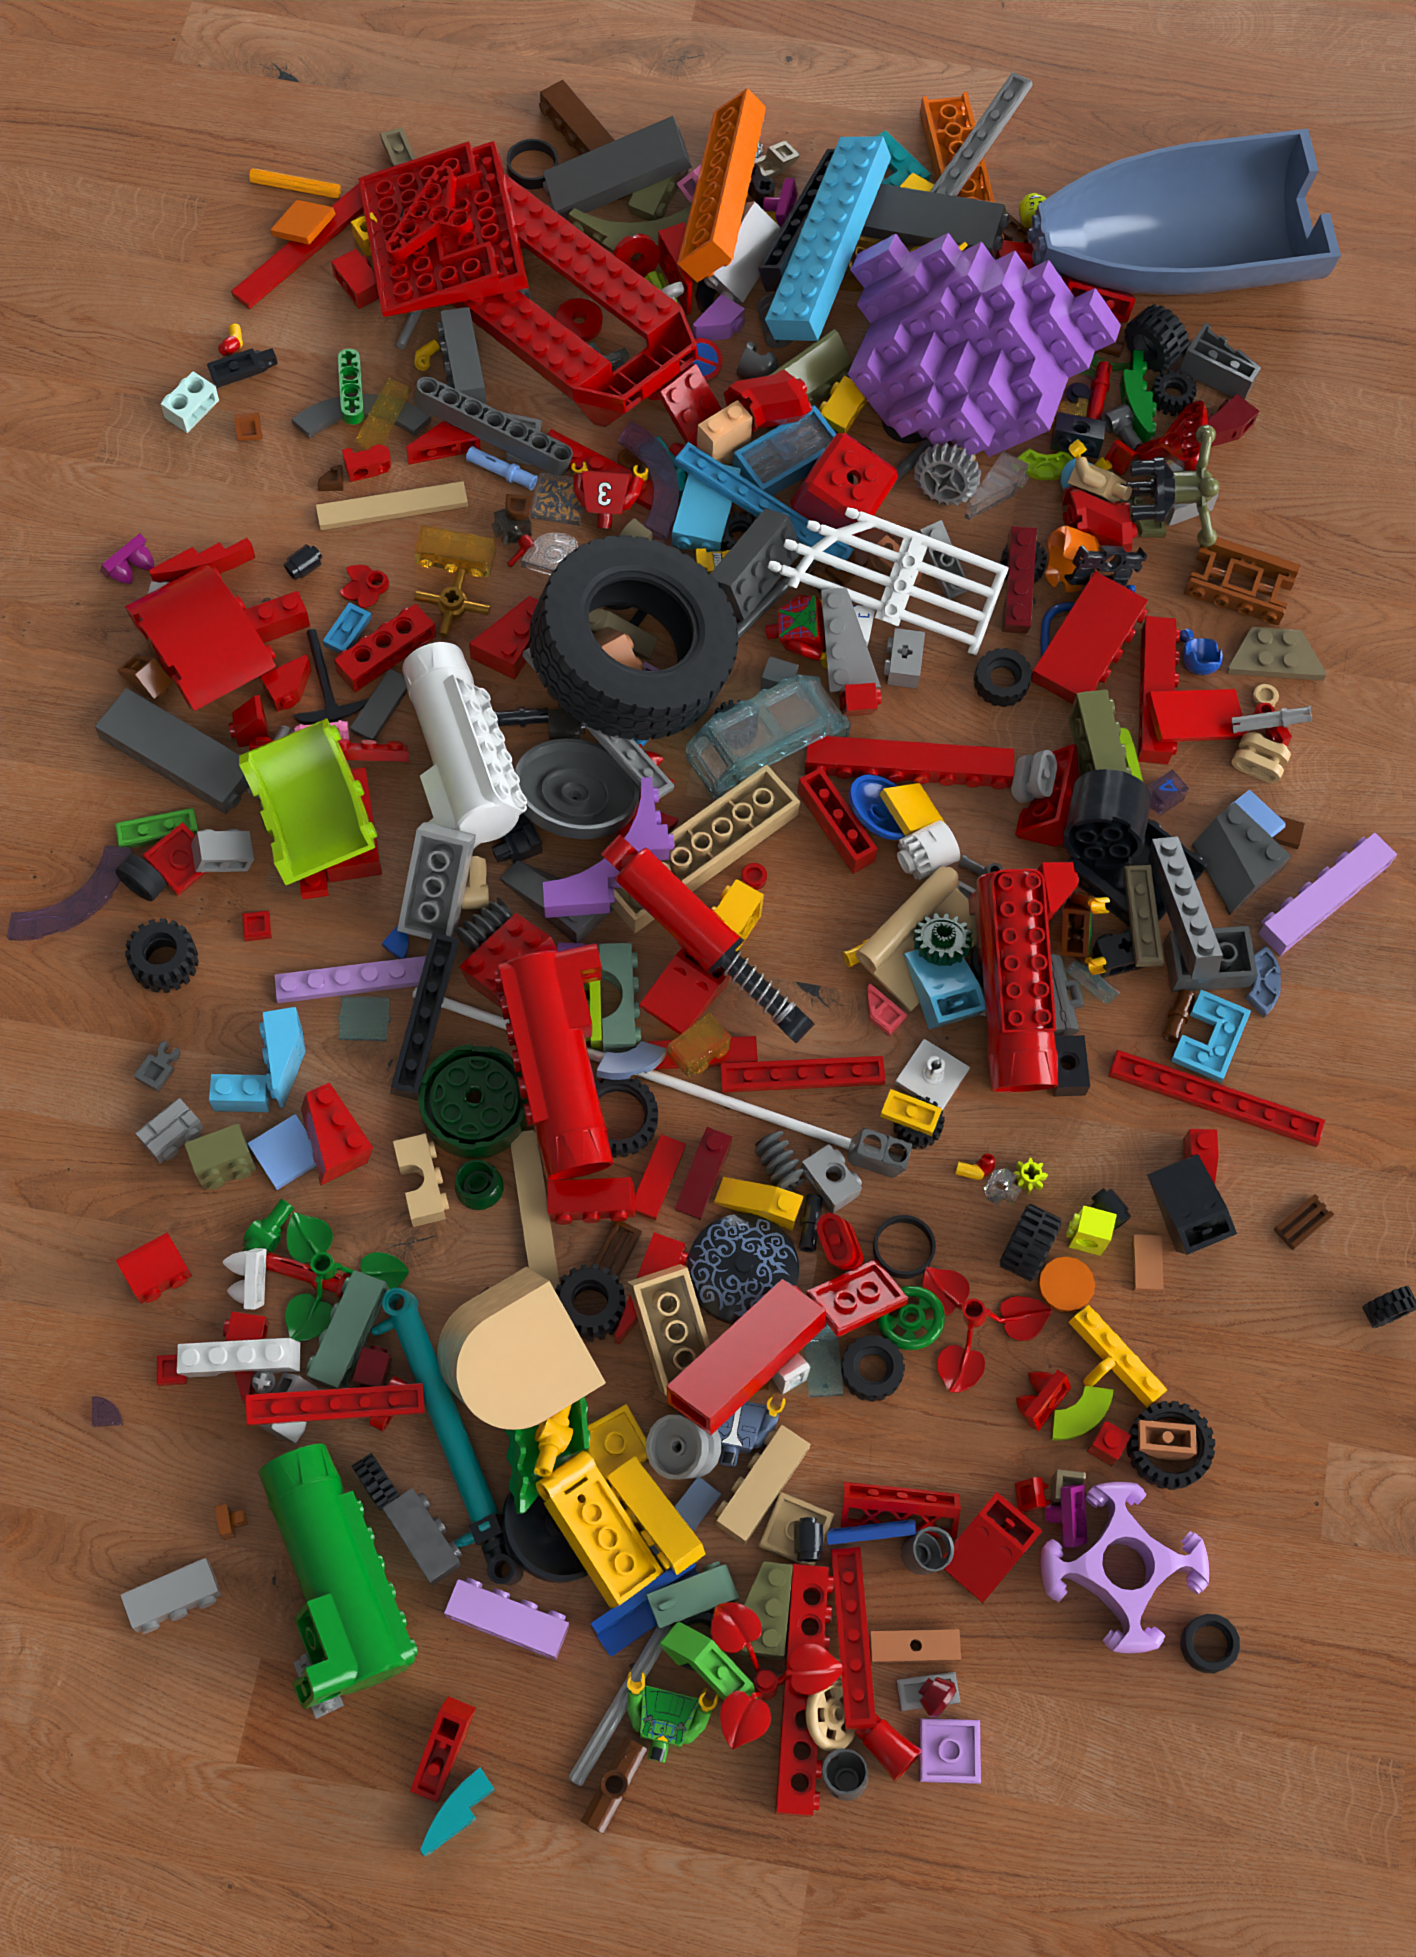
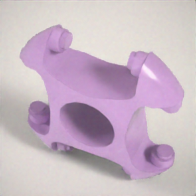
M1108 1482L1092 1486L1087 1492L1086 1501L1095 1508L1106 1505L1109 1511L1108 1520L1094 1546L1077 1560L1068 1563L1061 1560L1064 1555L1061 1551L1063 1547L1057 1541L1051 1539L1041 1548L1040 1566L1046 1595L1052 1600H1056L1059 1603L1068 1592L1065 1590L1067 1585L1061 1580L1063 1578L1080 1584L1098 1596L1114 1613L1123 1628V1633L1118 1629L1115 1632L1111 1629L1102 1640L1105 1646L1111 1652L1135 1654L1158 1649L1165 1638V1635L1158 1628L1153 1627L1151 1629L1147 1627L1143 1631L1140 1625L1141 1616L1156 1588L1172 1573L1184 1572L1188 1575L1186 1578L1188 1582L1187 1587L1195 1594L1203 1592L1209 1585V1561L1203 1539L1196 1533L1189 1531L1181 1541L1184 1544L1182 1549L1188 1553L1186 1556L1165 1547L1147 1534L1125 1506V1501L1131 1506L1134 1502L1138 1505L1147 1495L1142 1487L1137 1483ZM1115 1544L1127 1545L1136 1550L1142 1557L1146 1568V1576L1141 1588L1135 1590L1121 1589L1112 1584L1107 1578L1102 1561L1103 1553L1108 1546Z

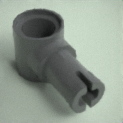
M1122 404L1101 415V421H1106L1105 430L1110 434L1115 432L1117 436L1122 438L1126 446L1136 451L1143 444L1132 428L1133 413L1128 405Z

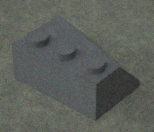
M1235 802L1219 814L1192 844L1195 853L1199 854L1204 862L1207 863L1205 871L1210 874L1215 883L1214 888L1218 895L1222 896L1229 915L1282 871L1291 857L1278 842Z

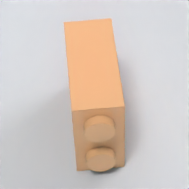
M738 400L698 425L697 448L724 465L731 464L734 452L751 443L752 415Z

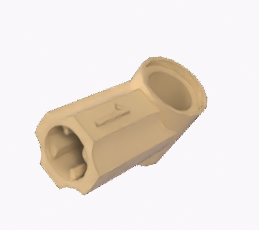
M472 856L462 909H489V888L486 885L487 864L486 859L479 856Z

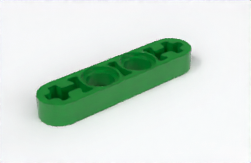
M348 348L340 351L338 354L341 414L345 423L355 425L364 419L361 363L359 352ZM347 360L352 361V366H347ZM346 376H356L353 380L345 379ZM348 393H356V394H358V395L355 396V397H347V396H345V395L348 394ZM350 407H355V413H350Z

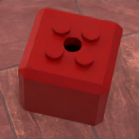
M838 433L821 453L790 500L791 508L810 521H816L820 525L824 524L834 529L859 522L857 519H851L845 515L847 507L874 516L898 479L897 470L848 434ZM847 474L855 475L858 479V484H851L847 479ZM861 532L853 534V536L858 537Z

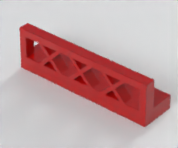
M844 1482L840 1527L884 1523L876 1516L882 1511H888L895 1516L889 1522L905 1520L912 1514L920 1515L924 1521L916 1525V1533L928 1526L938 1527L934 1522L941 1517L952 1518L951 1529H941L945 1530L952 1539H957L961 1512L959 1494ZM849 1507L862 1509L866 1515L860 1519L848 1518ZM924 1532L930 1534L933 1537L942 1538L935 1532Z

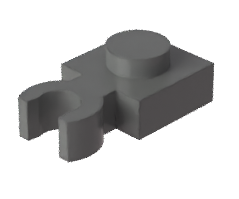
M165 1040L158 1047L159 1054L157 1057L149 1054L134 1075L137 1081L158 1093L174 1071L173 1067L169 1064L177 1061L181 1054L177 1047L171 1054H166L165 1051L169 1045Z

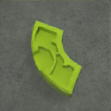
M1028 448L1012 461L1011 467L1021 474L1034 479L1058 480L1061 479V472L1070 460H1073V458L1067 452L1060 451L1056 454L1045 455Z
M1085 1386L1080 1400L1075 1405L1067 1409L1054 1410L1051 1440L1063 1441L1074 1439L1093 1429L1107 1413L1114 1389Z

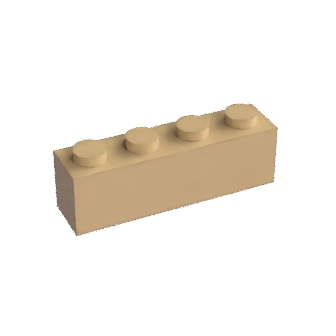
M783 1425L780 1426L778 1431L773 1430L768 1434L764 1441L767 1447L761 1455L756 1453L747 1466L751 1469L745 1479L741 1476L731 1489L735 1494L729 1503L724 1500L715 1513V1516L718 1517L715 1526L743 1545L747 1543L809 1451L811 1444Z

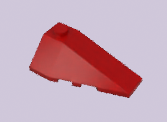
M1075 744L1052 752L1057 761L1052 794L1041 799L1034 798L1028 809L1023 808L1019 815L1015 834L1018 838L1053 847L1063 844L1072 788L1075 781L1079 778L1078 747Z

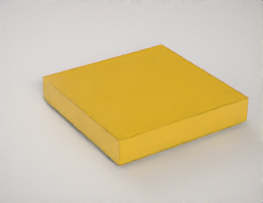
M920 783L885 788L879 794L905 836L938 820L944 822Z
M627 1404L588 1425L590 1448L585 1451L591 1455L606 1482H608L606 1476L634 1456L640 1464L648 1460L646 1437Z

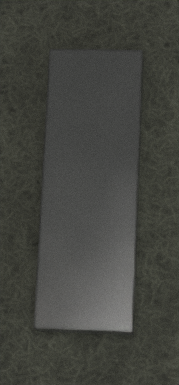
M389 668L350 727L351 733L365 740H376L408 691L404 675Z

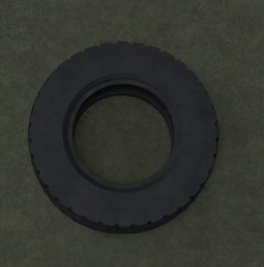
M632 535L607 536L602 540L598 538L577 547L564 557L553 570L531 618L529 630L531 658H533L535 671L539 673V679L544 688H548L547 692L553 700H557L559 702L558 705L567 713L570 712L573 718L581 723H586V726L596 731L601 730L603 734L613 737L617 735L619 738L628 740L635 738V740H648L649 738L654 740L664 738L666 735L667 737L691 726L708 710L727 681L733 669L738 650L736 617H733L734 611L730 602H727L728 597L723 589L718 587L719 583L712 575L709 576L707 574L708 571L701 564H696L695 560L686 553L683 555L680 553V550L670 545L665 546L663 542L654 539L650 541L649 538L636 536L632 538ZM608 605H626L648 613L658 620L672 637L677 651V664L664 670L643 671L618 662L608 655L595 639L589 623V613L597 608Z

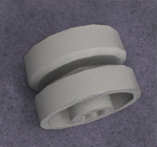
M683 1414L667 1415L658 1419L650 1428L646 1439V1454L653 1469L667 1479L700 1478L710 1473L717 1465L721 1454V1438L718 1430L709 1435Z

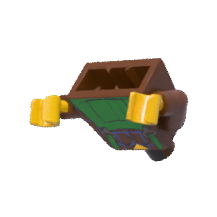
M1074 892L1067 899L1063 908L1061 955L1072 956L1084 966H1088L1091 975L1105 973L1106 970L1103 968V965L1106 964V959L1104 957L1093 959L1094 957L1089 953L1093 935L1094 914L1109 913L1105 908V903L1110 902L1108 897L1095 898L1084 892Z

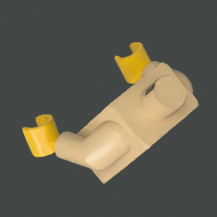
M1079 439L1074 441L1069 446V451L1076 460L1068 484L1108 502H1115L1120 499L1128 500L1131 496L1132 488L1126 485V481L1109 471L1113 467L1110 461H1105L1101 457L1094 465L1088 464L1086 457L1081 456L1087 450Z

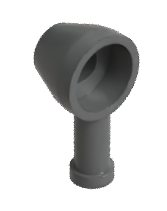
M965 854L958 863L959 867H964L979 875V877L991 873L990 871L1003 869L998 863H991L984 867L968 858Z

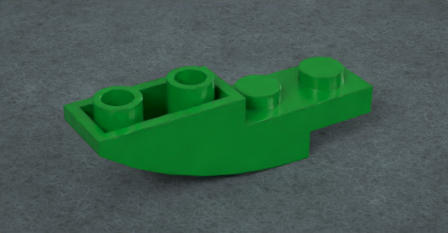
M1133 350L1129 370H1123L1119 383L1120 398L1122 404L1130 407L1133 413L1132 428L1140 440L1145 443L1150 441L1151 437H1155L1156 422H1153V417L1156 413V402H1153V392L1146 391L1147 381H1143V376L1146 375L1147 361H1143V351Z

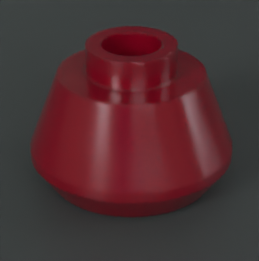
M936 1677L934 1681L930 1678L925 1681L918 1693L922 1695L919 1701L929 1717H938L944 1711L957 1691L955 1683Z

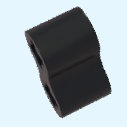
M755 163L747 193L752 197L753 202H756L764 209V198L775 196V183L772 179L765 177L761 173L759 165Z

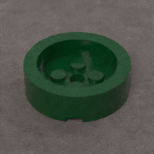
M467 1044L446 1051L430 1064L422 1077L418 1103L424 1127L431 1139L440 1148L462 1158L479 1159L491 1157L509 1148L510 1144L525 1130L527 1121L524 1104H528L527 1098L521 1099L517 1077H522L521 1072H515L512 1057L492 1046L483 1047ZM471 1092H479L482 1098L479 1103L467 1102V1095Z

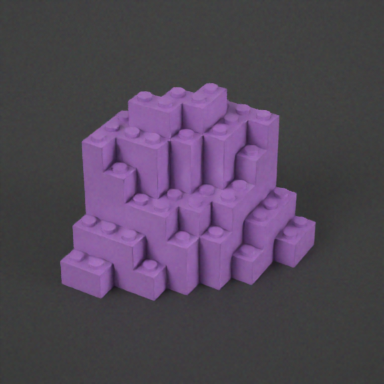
M949 233L909 253L899 237L894 234L858 253L851 267L852 273L864 287L857 306L871 324L848 375L884 423L894 428L901 438L917 431L922 439L927 437L933 446L936 443L942 445L951 441L953 445L957 444V447L966 448L967 455H974L984 450L988 457H991L1050 430L1068 378L1089 369L1094 352L1116 342L1121 324L1096 288L1074 297L1049 260L1028 270L1016 251L994 260L982 242L961 251Z

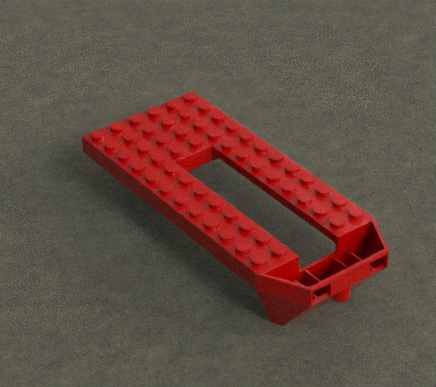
M505 174L520 249L523 247L528 249L646 339L647 347L612 372L611 362L519 290L462 301L451 305L456 309L469 307L472 321L573 400L594 425L608 426L645 398L654 401L660 400L656 391L698 359L697 344L682 306Z

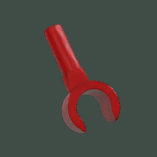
M528 534L518 540V545L521 548L507 562L509 567H512L525 554L529 555L534 552L535 545Z

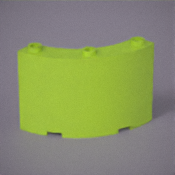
M328 719L319 721L239 755V766L253 796H260V804L263 808L260 813L267 832L275 841L271 843L274 864L285 885L374 849V838L378 837L372 822H369L361 796L364 795L362 785L359 780H354L338 741L341 740L340 733L336 725H330Z

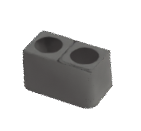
M863 1127L852 1137L847 1159L852 1165L894 1178L906 1170L912 1144ZM866 1137L881 1142L880 1151L875 1154L868 1153L863 1147V1139ZM890 1146L902 1150L906 1149L902 1162H895L890 1158L888 1153Z

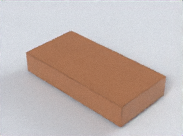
M1134 1234L1132 1237L1134 1291L1162 1292L1164 1290L1162 1235Z

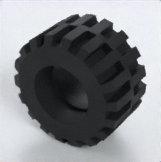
M1149 305L1131 320L1124 329V339L1131 355L1133 350L1143 351V361H1147V369H1151L1153 372L1159 371L1161 373L1167 370L1186 353L1189 346V336L1184 324L1181 323L1171 310L1161 305Z
M160 918V922L157 923L154 919L149 920V925L147 926L143 923L139 925V931H133L130 934L132 940H127L126 947L128 950L125 951L127 963L136 981L140 982L145 989L151 987L152 992L156 993L160 989L164 993H169L170 988L173 987L175 990L181 989L180 984L183 982L187 985L190 982L189 975H195V966H198L199 963L197 949L187 929L183 925L179 926L174 920L168 923L166 918ZM171 947L176 949L174 957L167 963L155 965L148 962L150 955L159 948Z
M1031 1203L1026 1206L1000 1258V1267L1030 1282L1034 1280L1059 1232L1061 1218Z
M587 1264L581 1265L580 1270H576L575 1267L569 1270L570 1275H563L561 1284H557L555 1292L581 1339L582 1337L587 1338V1342H593L595 1337H598L599 1341L605 1339V1334L609 1333L612 1335L615 1332V1327L619 1325L625 1309L626 1299L623 1284L619 1283V1278L616 1274L613 1276L610 1274V1269L605 1267L603 1270H600L597 1264H593V1268H587ZM594 1290L600 1292L606 1298L607 1306L597 1315L586 1316L580 1314L574 1308L573 1301L576 1296L583 1291Z

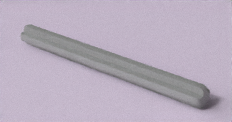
M671 1625L659 1629L657 1626L630 1671L633 1682H640L642 1680V1672L645 1674L646 1679L663 1650L658 1643L670 1631ZM627 1678L569 1774V1780L578 1786H582L627 1711L629 1690Z

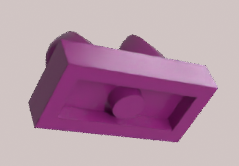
M139 533L104 562L100 572L106 578L111 576L119 582L132 583L133 575L131 567L127 562L128 560L135 566L147 571L154 568L153 557L145 546L147 540Z

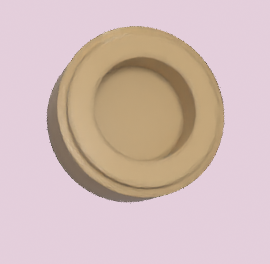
M1270 684L1258 685L1252 694V702L1255 707L1265 702L1270 703L1274 707L1279 699L1277 689Z

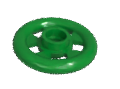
M920 1286L900 1287L907 1297L919 1298V1305L907 1304L900 1307L901 1309L898 1311L896 1318L890 1316L889 1313L877 1318L879 1330L885 1339L891 1340V1343L897 1345L899 1349H923L931 1345L943 1330L945 1324L943 1305L938 1297L926 1288ZM932 1308L934 1319L925 1320L923 1310ZM911 1315L917 1318L912 1323L906 1321L907 1317ZM897 1325L906 1331L902 1337L893 1331ZM924 1327L927 1333L922 1337L916 1338L913 1332Z

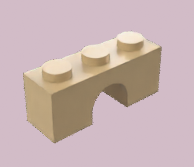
M426 1133L393 1141L401 1175L416 1173L424 1178L420 1188L405 1193L413 1227L445 1220L444 1210L449 1209L446 1193L440 1194L438 1184L443 1183L440 1167L434 1168L432 1158L437 1157L434 1142L427 1141Z

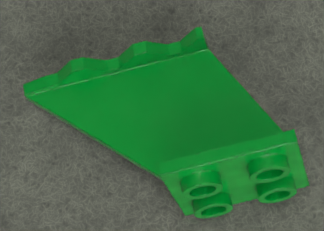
M585 1396L574 1402L571 1406L568 1416L570 1422L568 1427L573 1429V1434L565 1451L556 1457L553 1471L564 1464L569 1457L590 1448V1431L588 1430L586 1415L588 1405ZM539 1424L524 1429H504L510 1440L506 1454L507 1461L512 1467L509 1490L514 1496L517 1514L525 1513L539 1496L536 1483L543 1477L538 1476L534 1472L540 1452L538 1449L539 1442L535 1441V1434Z

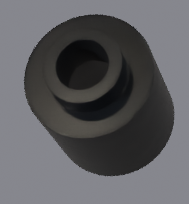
M305 544L287 557V561L283 566L294 580L298 578L303 579L321 565L320 559L322 555L314 545L310 547L308 544Z
M1103 1188L1091 1198L1094 1201L1091 1208L1117 1214L1114 1230H1117L1132 1217L1128 1212L1129 1208L1113 1189L1106 1191Z
M800 1518L799 1523L794 1524V1554H797V1561L818 1562L820 1561V1554H823V1524L817 1523V1518Z

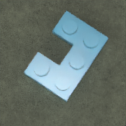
M1200 990L1190 1016L1214 1026L1208 1044H1203L1182 1035L1171 1061L1221 1083L1228 1070L1251 1010Z

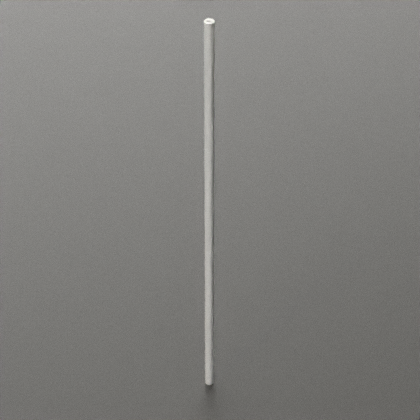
M417 987L413 991V998L416 996ZM446 997L444 998L442 1008L505 1030V1024L510 1023L509 1019L504 1020L503 1017ZM587 1047L589 1059L600 1063L605 1053ZM655 1070L648 1073L635 1074L636 1076L849 1150L851 1139ZM863 1143V1147L868 1153L875 1154L880 1151L879 1148ZM888 1152L893 1161H901L902 1156Z

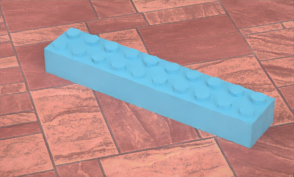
M883 136L839 138L765 318L774 340H819L891 159Z

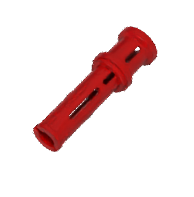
M271 1252L267 1253L266 1270L312 1284V1287L317 1290V1282L315 1281L317 1275L311 1269V1266ZM336 1273L333 1278L322 1281V1289L336 1293L337 1297L342 1298V1287L346 1278L350 1277V1274L344 1273L341 1275Z

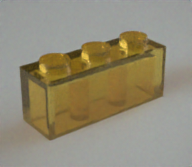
M421 525L414 553L416 564L427 568L437 567L449 572H456L458 568H462L475 577H490L496 554V545L494 538Z

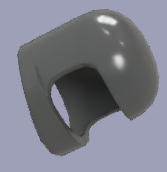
M749 340L738 364L736 374L746 380L769 376L778 369V359L772 352H768L766 355L756 353L757 344Z
M927 1527L919 1530L916 1535L909 1536L902 1546V1559L905 1566L911 1572L918 1575H928L943 1570L952 1561L954 1555L952 1538L945 1530L939 1527ZM924 1532H935L943 1538L948 1549L945 1558H942V1551L937 1540Z
M841 1748L831 1752L824 1760L822 1768L823 1778L831 1795L839 1800L851 1801L864 1793L869 1777L867 1763L860 1754L853 1750ZM838 1756L835 1760H833V1761L829 1764V1762L831 1761L832 1758Z

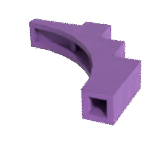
M652 777L641 778V799L637 815L624 839L638 852L646 847L659 860H669V852L674 850L673 834H668L667 824H661L660 810L655 811L654 803L659 802L658 786L653 787ZM604 858L601 862L584 872L564 879L543 882L545 918L610 913V903H615L614 888H622L614 880L619 871Z

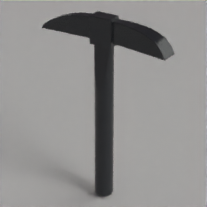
M309 629L306 634L326 706L325 710L293 714L298 723L303 725H312L324 719H328L329 723L338 722L363 709L369 699L342 706L336 704L317 632L315 629Z

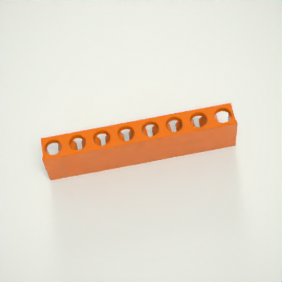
M963 92L960 97L928 100L927 96H922L920 116L936 182L976 125L967 92ZM984 157L957 194L958 197L995 203Z

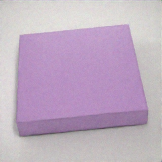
M920 1718L919 1748L923 1751L919 1755V1782L980 1784V1720Z

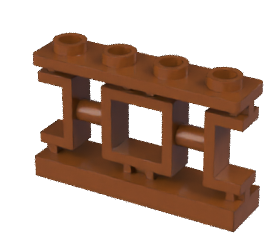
M1217 537L1215 544L1210 547L1200 545L1196 560L1207 563L1203 575L1191 572L1184 594L1196 600L1210 602L1220 608L1236 611L1244 616L1260 619L1268 624L1279 625L1288 604L1276 600L1279 587L1291 591L1301 564ZM1214 560L1228 564L1227 569L1223 570L1212 566ZM1231 572L1255 579L1251 591L1228 584ZM1211 576L1223 580L1221 586L1208 583V577ZM1262 576L1276 580L1274 586L1261 583ZM1256 592L1270 596L1268 603L1255 599Z

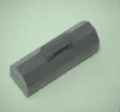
M1051 954L1057 1030L1054 1032V1035L1072 1036L1079 1031L1074 1009L1085 1006L1079 981L1067 980L1062 957ZM1067 989H1070L1072 1000H1069Z

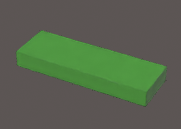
M194 808L115 823L119 849L125 850L155 844L182 822L196 835L198 826Z

